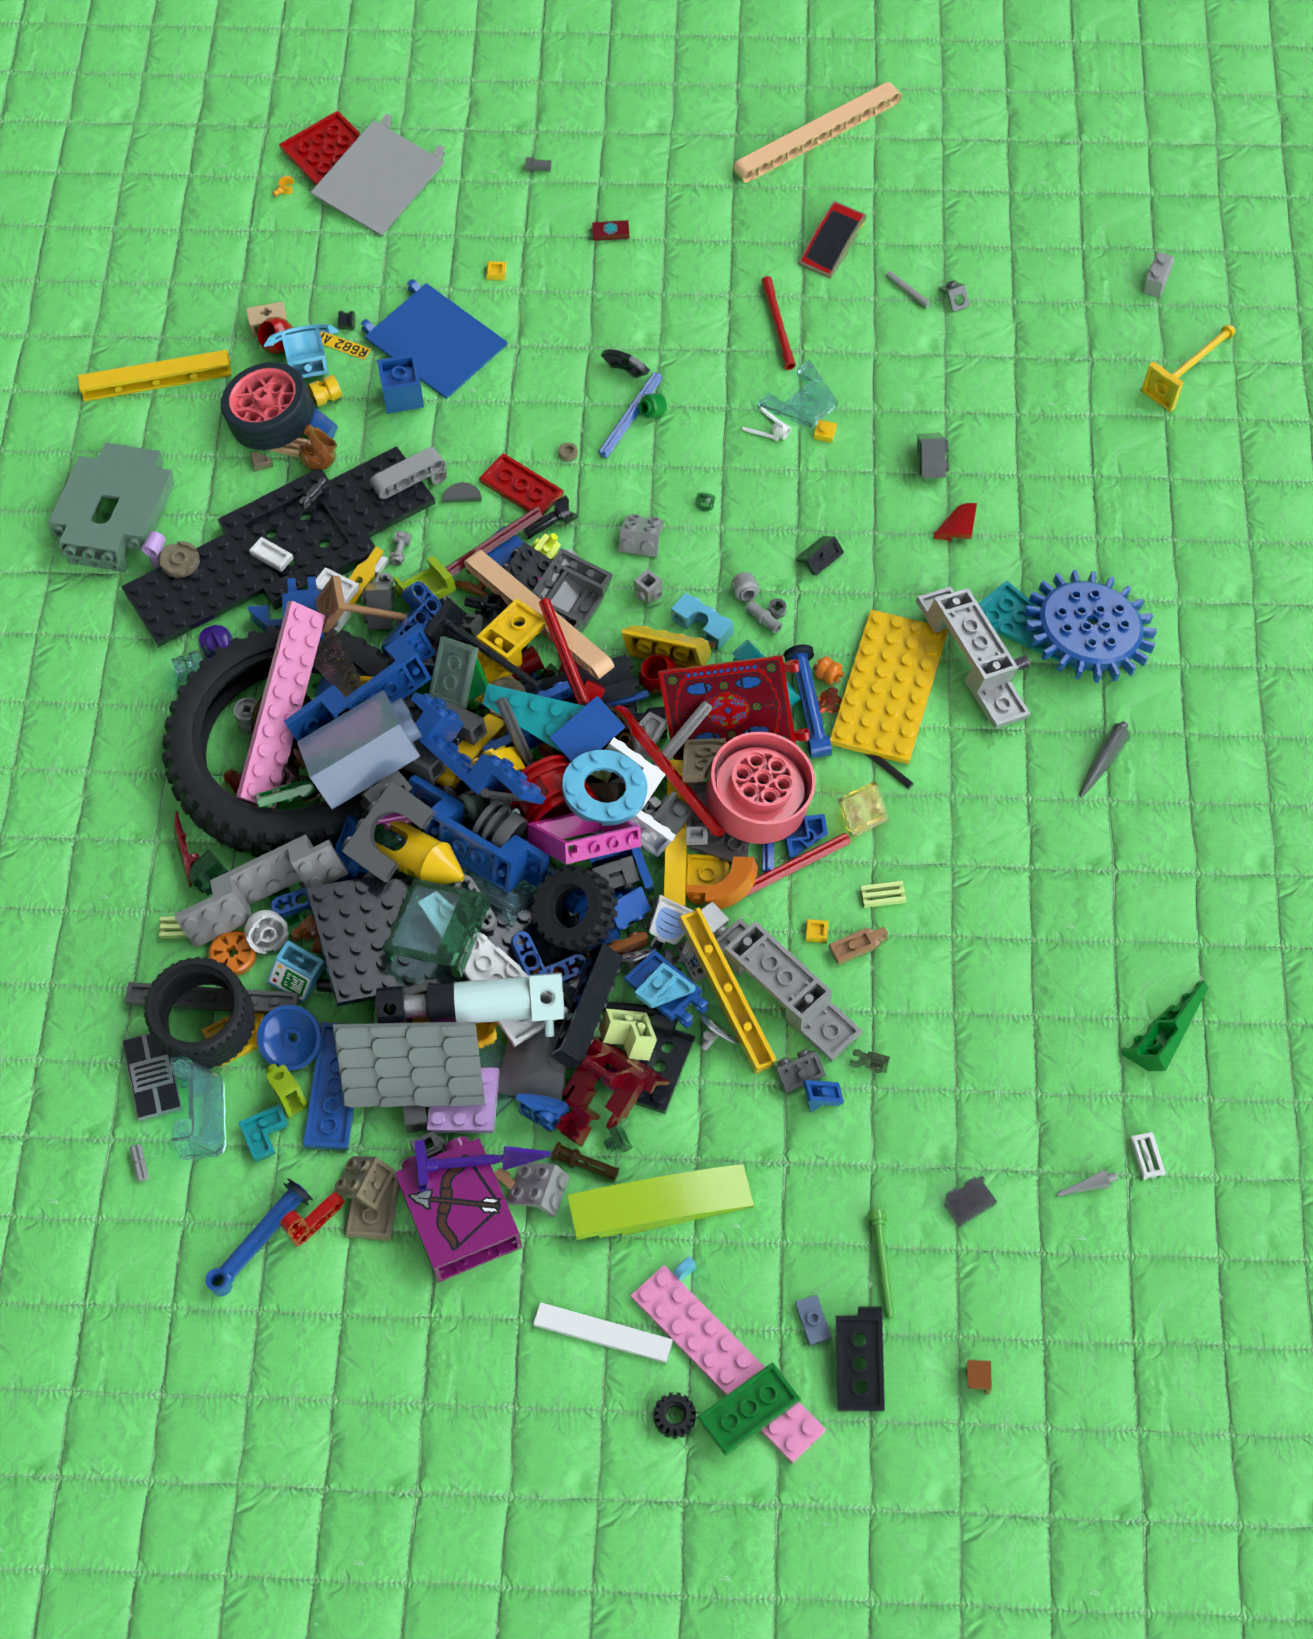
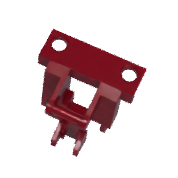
M594 1036V1041L586 1053L588 1056L577 1067L563 1091L562 1098L565 1099V1103L573 1108L572 1112L559 1118L560 1123L555 1125V1128L580 1147L584 1145L592 1129L589 1126L590 1121L599 1120L601 1117L588 1107L597 1092L593 1088L600 1077L606 1080V1084L616 1087L605 1105V1108L612 1112L606 1124V1128L610 1131L618 1126L622 1118L628 1117L643 1089L652 1093L656 1085H668L670 1082L639 1060L629 1059L627 1053L615 1044L603 1043L600 1036ZM608 1063L620 1072L610 1073L605 1067Z

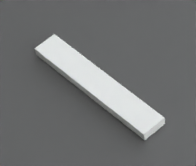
M541 1302L534 1321V1326L666 1364L673 1343V1339Z

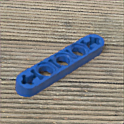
M358 868L357 873L348 872V875L332 883L358 879L362 875L365 876L369 871L366 868ZM307 887L275 898L271 904L272 910L277 912L282 918L310 909L308 898L304 904H297V899L300 896H307ZM280 904H284V905H285V906L283 907L284 910H281V911H280V909H279V908H280Z

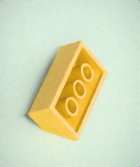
M632 625L621 631L628 654L633 657L646 659L655 654H663L670 657L677 666L693 667L706 665L711 654L708 640L700 637L694 638L685 634H675L666 630H656L647 626Z

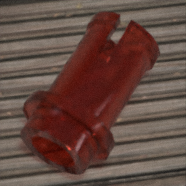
M230 769L223 775L224 782L228 783L237 795L241 779L237 771Z

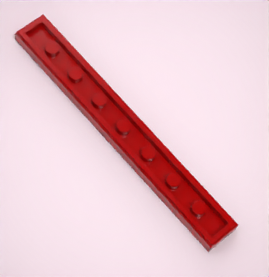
M617 705L615 708L627 718L633 736L661 771L665 773V776L710 832L719 837L725 833L724 828L687 782H683V777L630 711L624 706Z

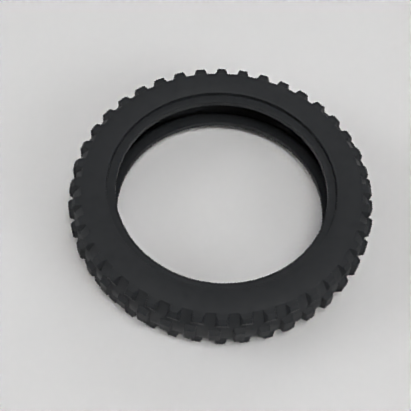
M275 626L267 627V630L262 633H257L255 630L248 632V637L244 639L236 637L230 640V646L225 649L221 646L214 650L213 657L210 659L204 658L199 662L200 668L197 671H191L186 676V685H181L178 688V698L176 701H172L169 706L171 715L165 721L164 727L167 734L163 736L162 743L163 748L166 750L162 754L164 766L168 769L166 777L168 783L173 784L171 787L172 793L176 801H181V808L186 815L190 814L194 824L199 829L203 828L206 834L214 839L216 838L217 842L234 848L238 852H249L254 857H260L305 834L313 847L329 840L335 849L347 816H355L360 821L368 815L359 804L360 800L363 799L361 797L363 791L334 809H331L326 801L290 810L267 809L254 806L224 790L212 777L207 768L206 752L209 735L222 710L239 693L268 678L281 629L275 628ZM332 628L329 633H325V643H318L311 673L324 675L326 672L343 673L345 670L353 673L355 676L375 677L393 662L381 653V650L376 646L367 644L365 639L352 636L345 630L336 632ZM410 694L403 700L414 717L413 721L416 723L421 715L420 711L415 710L418 706L411 700L413 695ZM401 768L398 769L401 775L409 782L413 774Z

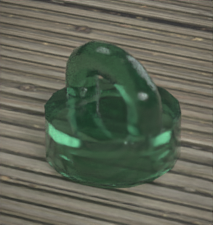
M698 492L695 505L699 510L708 512L713 509L716 497L709 493ZM700 502L708 503L709 506H701Z

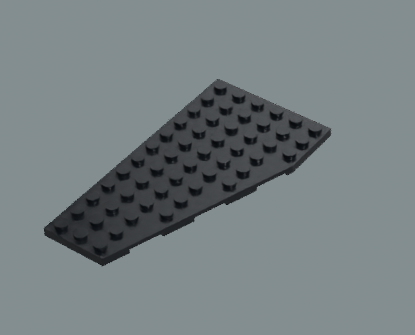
M369 876L306 888L309 906L337 1007L376 999L377 988L396 986L408 988L421 984L427 979H437L440 983L469 981L418 907L419 902L436 892L451 904L455 911L464 919L469 920L472 926L481 934L488 937L492 944L497 948L499 947L518 965V960L510 942L511 938L521 931L528 933L532 938L544 966L555 964L576 954L583 955L586 958L589 952L588 950L582 951L578 949V951H573L555 946L547 942L544 936L538 933L536 930L538 925H535L532 920L535 913L531 912V905L535 904V900L532 899L534 894L506 893L500 890L479 888L497 918V925L492 931H483L477 925L453 885L426 887L422 882L389 879L388 882H384L378 877ZM462 887L467 891L468 895L472 893L469 887ZM474 898L470 903L471 907L474 909L479 908L482 900ZM562 905V919L567 928L578 925L577 915H572ZM484 912L480 913L484 919L483 923L489 925L491 918H488ZM518 937L519 940L516 941L517 945L521 944L524 949L523 952H520L521 955L525 954L528 951H531L530 948H528L527 950H525L523 944L526 942V940L520 939V937ZM532 956L525 957L524 962L526 966L534 967L535 959Z

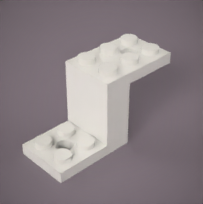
M613 738L604 750L616 751L628 756L639 765L646 776L648 791L644 802L645 806L665 776V773L657 766L646 761L642 755L628 748L624 742ZM640 811L629 820L640 826L641 846L656 857L665 850L676 836L668 827L662 826L651 815Z

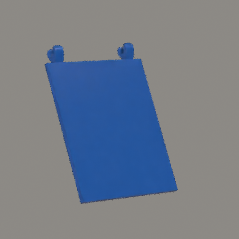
M411 279L407 282L409 285L408 290L414 294L376 327L369 320H363L361 322L363 326L362 331L367 333L365 336L367 341L390 358L415 354L420 380L447 399L506 347L508 342L426 283L421 287L414 279Z

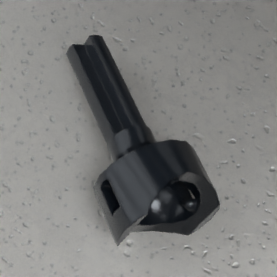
M566 495L552 502L554 511L523 529L528 539L559 520L567 525L579 518L574 512L569 510V499Z

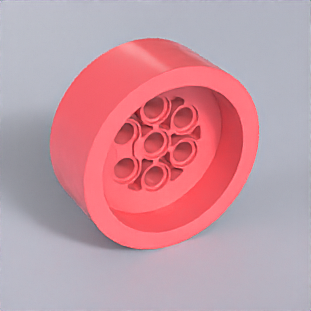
M768 732L741 734L725 743L714 758L705 789L707 808L724 828L725 832L734 838L755 844L777 842L790 836L802 824L815 791V773L806 754L792 741Z

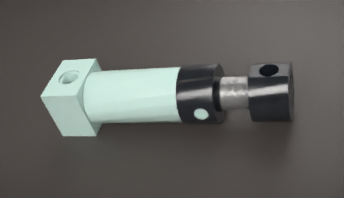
M562 973L536 974L529 977L428 983L426 994L406 995L404 986L377 988V1022L407 1023V1019H417L419 1017H428L429 1023L544 1020L545 1036L553 1037V1020L564 1019L565 1017ZM542 992H551L553 1000L551 1002H544L541 998ZM389 1002L395 1004V1014L388 1011L387 1005Z

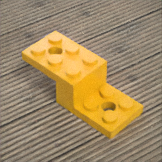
M516 598L476 636V639L519 668L522 665L521 650L547 624L543 615ZM522 621L524 623L522 626L514 625L515 622ZM478 650L477 658L489 684L498 678L509 677L512 674ZM484 695L476 698V700L482 703Z

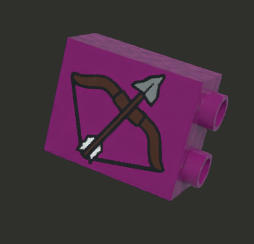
M459 1137L448 1142L443 1147V1153L431 1158L447 1159L486 1155L480 1138L469 1142L467 1137ZM415 1155L409 1157L401 1164L402 1170L395 1172L400 1190L438 1283L522 1248L520 1233L491 1165L439 1169L437 1172H429L428 1191L419 1192Z

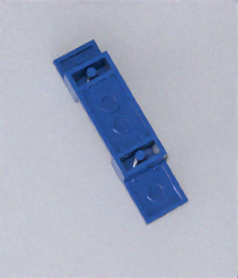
M417 623L384 647L393 663L345 698L338 688L332 685L283 722L295 740L298 742L382 690L385 691L393 703L399 698L405 699L432 679L423 663L435 655L436 652L422 627Z
M414 693L411 700L423 710V713L415 723L422 734V737L418 740L476 794L481 795L483 788L504 793L509 789L519 799L542 805L546 799L541 793L542 789L536 784L528 782V777L523 772L516 771L513 768L514 764L506 758L500 759L494 754L492 756L482 754L476 764L473 765L471 763L472 759L466 754H461L458 751L459 747L452 742L465 724L459 719L460 715L456 711L448 709L446 707L447 703L439 697L433 698L427 693H424V695Z
M413 775L410 778L409 784L413 787L410 793L437 812L426 827L425 833L441 842L450 844L459 864L506 893L513 890L523 880L535 887L540 882H545L544 877L548 873L550 855L517 835H514L501 848L496 847L476 833L463 827L464 803L417 775Z

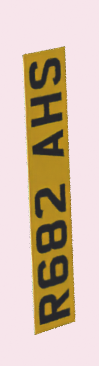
M320 332L322 344L363 360L371 351L370 348L327 332Z

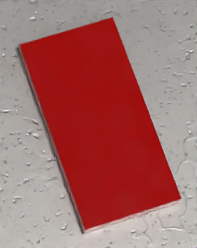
M504 453L479 477L480 483L523 510L529 512L533 508L538 507L543 516L553 506L552 502L561 498L564 494V490Z

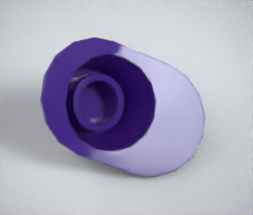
M212 625L200 633L199 643L205 657L210 659L214 656L215 649L220 646L224 649L230 646V640L233 638L224 626Z

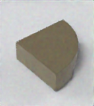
M250 452L255 471L274 467L270 457L260 454V452Z

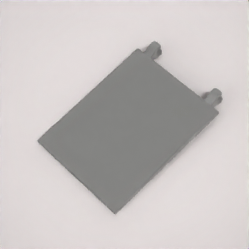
M388 114L384 115L380 123L374 120L311 191V195L381 237L444 165V161L441 159L445 156V148L441 145L436 147L432 155L388 129L392 125V116Z

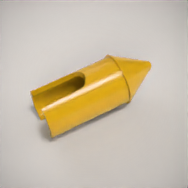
M403 821L388 823L392 825V831L407 839L403 848L393 851L376 843L381 852L399 864L397 868L399 871L409 876L417 877L426 887L462 882L465 879L450 844L441 842Z

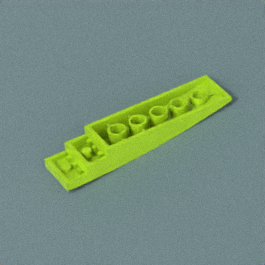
M743 1164L660 1176L567 1195L577 1240L598 1235L599 1238L616 1234L625 1236L754 1207Z

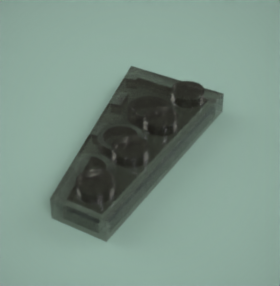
M333 628L318 643L313 666L332 685H335L346 698L360 688L363 682L338 631Z

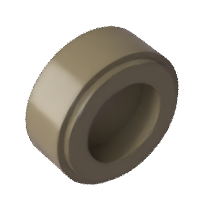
M573 443L562 444L558 449L559 458L564 462L574 461L578 456L577 447Z

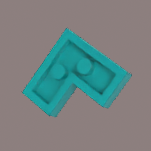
M280 1104L238 1122L255 1163L276 1154L268 1135L288 1127Z

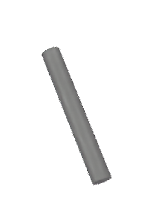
M892 271L887 273L886 277L922 306L928 308L931 305L930 301Z

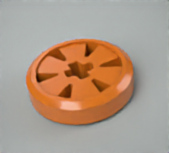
M233 930L217 936L209 948V959H215L218 963H224L237 976L249 971L257 958V952L249 946L242 931ZM232 950L237 952V955L234 954V957L229 955V952L232 953Z

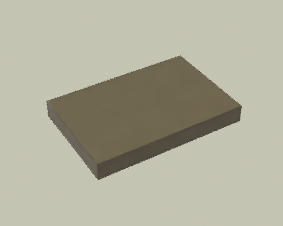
M395 1174L390 1180L376 1210H371L355 1198H351L345 1233L346 1237L391 1241L399 1192V1184Z

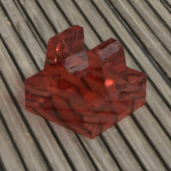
M831 686L821 692L818 701L821 713L827 711L834 714L839 711L840 708L836 707L834 703H841L842 698L837 695L838 690Z

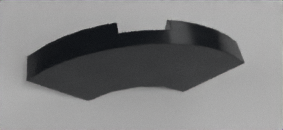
M613 349L603 350L601 353V357L611 368L623 369L635 378L647 375L650 371L644 363L628 353Z

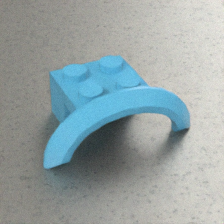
M330 324L299 326L271 335L264 346L274 345L283 339L288 365L295 368L303 378L328 374L320 332L332 334L339 332V330Z

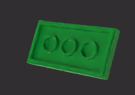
M772 1362L698 1415L697 1419L726 1457L801 1402V1398Z

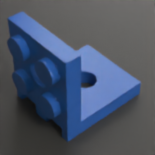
M640 847L590 858L593 867L633 854L646 893L655 891Z

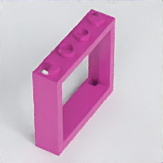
M571 813L527 823L528 843L565 864L641 847L640 826L631 821L618 825L604 826L602 823L591 820L587 822ZM599 830L605 832L571 841L563 840L565 838L578 836ZM573 845V850L568 851V846Z

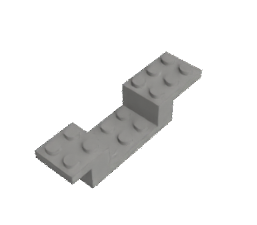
M950 586L918 596L916 603L934 632L949 629L971 664L972 668L964 681L993 728L997 729L1027 719L1031 713L1011 683V679L1016 673L1018 666L969 588L954 592Z
M305 834L210 880L213 896L176 913L175 920L195 948L221 934L246 924L248 918L252 915L251 904L301 880L307 888L325 885L348 875V871L329 840L313 847Z
M739 918L716 939L730 968L738 976L746 971L786 1008L785 1020L829 1061L833 1062L862 1035L863 1031L831 1002L833 991L756 921L748 926Z

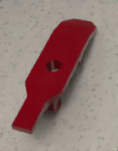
M176 811L174 836L190 888L192 887L190 869L199 865L200 855L198 853L188 854L186 833L183 832L179 811Z

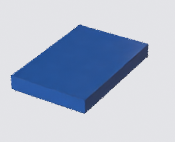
M596 696L555 732L550 739L572 762L583 753L601 750L624 730L625 726L603 701Z

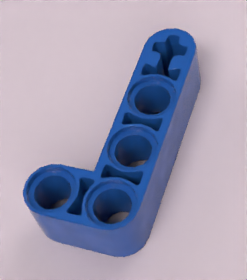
M414 582L402 591L404 601L412 610L382 643V652L387 657L389 655L384 647L417 623L424 629L429 624V620H432L431 616L436 614L441 608L439 599L423 582Z

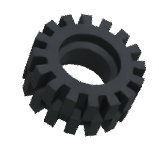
M671 1392L669 1396L663 1395L661 1400L657 1401L656 1407H654L656 1428L658 1427L661 1434H665V1437L673 1436V1439H677V1436H681L683 1438L695 1426L696 1409L693 1406L692 1400H688V1396H681L679 1392H677V1395H673V1392ZM672 1407H678L684 1413L683 1420L678 1424H672L666 1419V1412Z

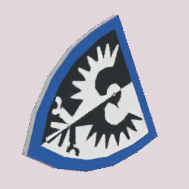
M649 947L623 954L621 962H627L631 972L656 948Z
M704 1014L701 1016L705 1025L712 1030L711 1032L705 1031L703 1033L705 1040L700 1045L702 1049L707 1051L719 1035L732 1043L739 1044L734 1037L708 1015Z

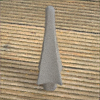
M1104 1169L1078 1184L1058 1191L1057 1196L1061 1197L1083 1191L1110 1188V1182L1118 1180L1115 1172L1106 1174Z

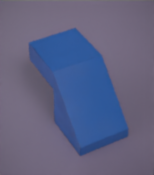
M248 606L251 620L264 632L269 626L281 628L283 619H271L269 606Z

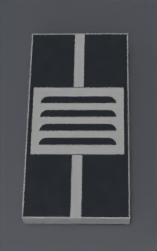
M151 1033L122 1040L138 1120L143 1121L183 1110L172 1059L157 1043Z

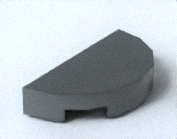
M465 482L451 485L443 495V503L482 501L478 488Z

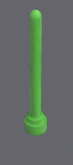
M875 1209L867 1213L868 1222L874 1227L885 1316L891 1319L894 1317V1308L883 1226L887 1220L886 1212L883 1209Z

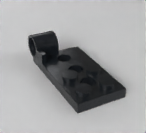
M656 1009L651 1025L657 1041L650 1059L639 1061L670 1082L668 1085H658V1089L652 1093L643 1089L635 1104L666 1115L695 1036L675 1030L678 1019L675 1018L673 1021H670ZM665 1044H670L674 1047L669 1053L662 1051L661 1048ZM657 1063H663L666 1069L658 1072L654 1069V1066Z
M858 1306V1316H836L837 1412L885 1411L883 1316L881 1306ZM860 1333L865 1336L866 1343L863 1346L854 1344L853 1336ZM857 1357L864 1358L867 1362L866 1368L863 1370L856 1369L853 1365L854 1359ZM855 1382H865L867 1391L863 1394L857 1393L854 1390Z

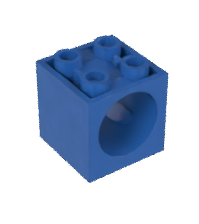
M415 354L377 360L387 414L423 408L424 402Z

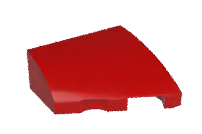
M965 503L957 506L934 533L933 539L951 541L952 537L972 539L977 503Z

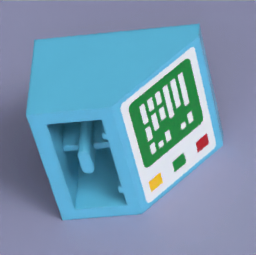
M287 940L275 959L267 983L282 992L298 993L299 1001L304 1004L316 986L318 979L321 978L327 969L324 960Z

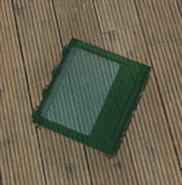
M414 878L412 885L408 886L404 903L399 907L398 918L392 923L389 939H386L383 945V952H385L387 961L392 962L395 955L446 965L451 967L453 976L462 978L490 908L488 895L486 893Z

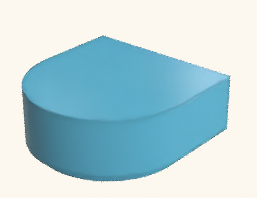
M689 1256L674 1270V1275L678 1280H683L697 1268L695 1261Z

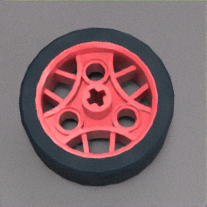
M266 362L246 368L228 383L221 398V411L233 436L240 444L254 450H271L285 446L303 434L305 426L312 421L314 402L302 375L295 368L280 362Z

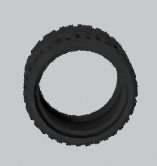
M190 957L171 964L170 967L165 968L161 974L159 973L156 976L157 978L151 983L152 985L147 991L148 995L145 997L144 1017L149 1032L171 1059L179 1064L182 1063L185 1067L211 1069L214 1066L219 1067L225 1062L228 1063L230 1059L237 1057V1054L244 1050L243 1048L247 1046L255 1027V1009L249 993L237 975L228 966L207 957ZM215 985L231 993L232 1011L229 1020L215 1036L199 1042H184L171 1036L168 1024L169 1015L177 999L186 991L197 986Z

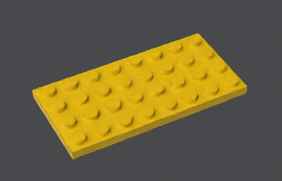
M871 609L832 731L831 745L865 754L877 755L884 759L909 765L948 629L934 632L929 623Z

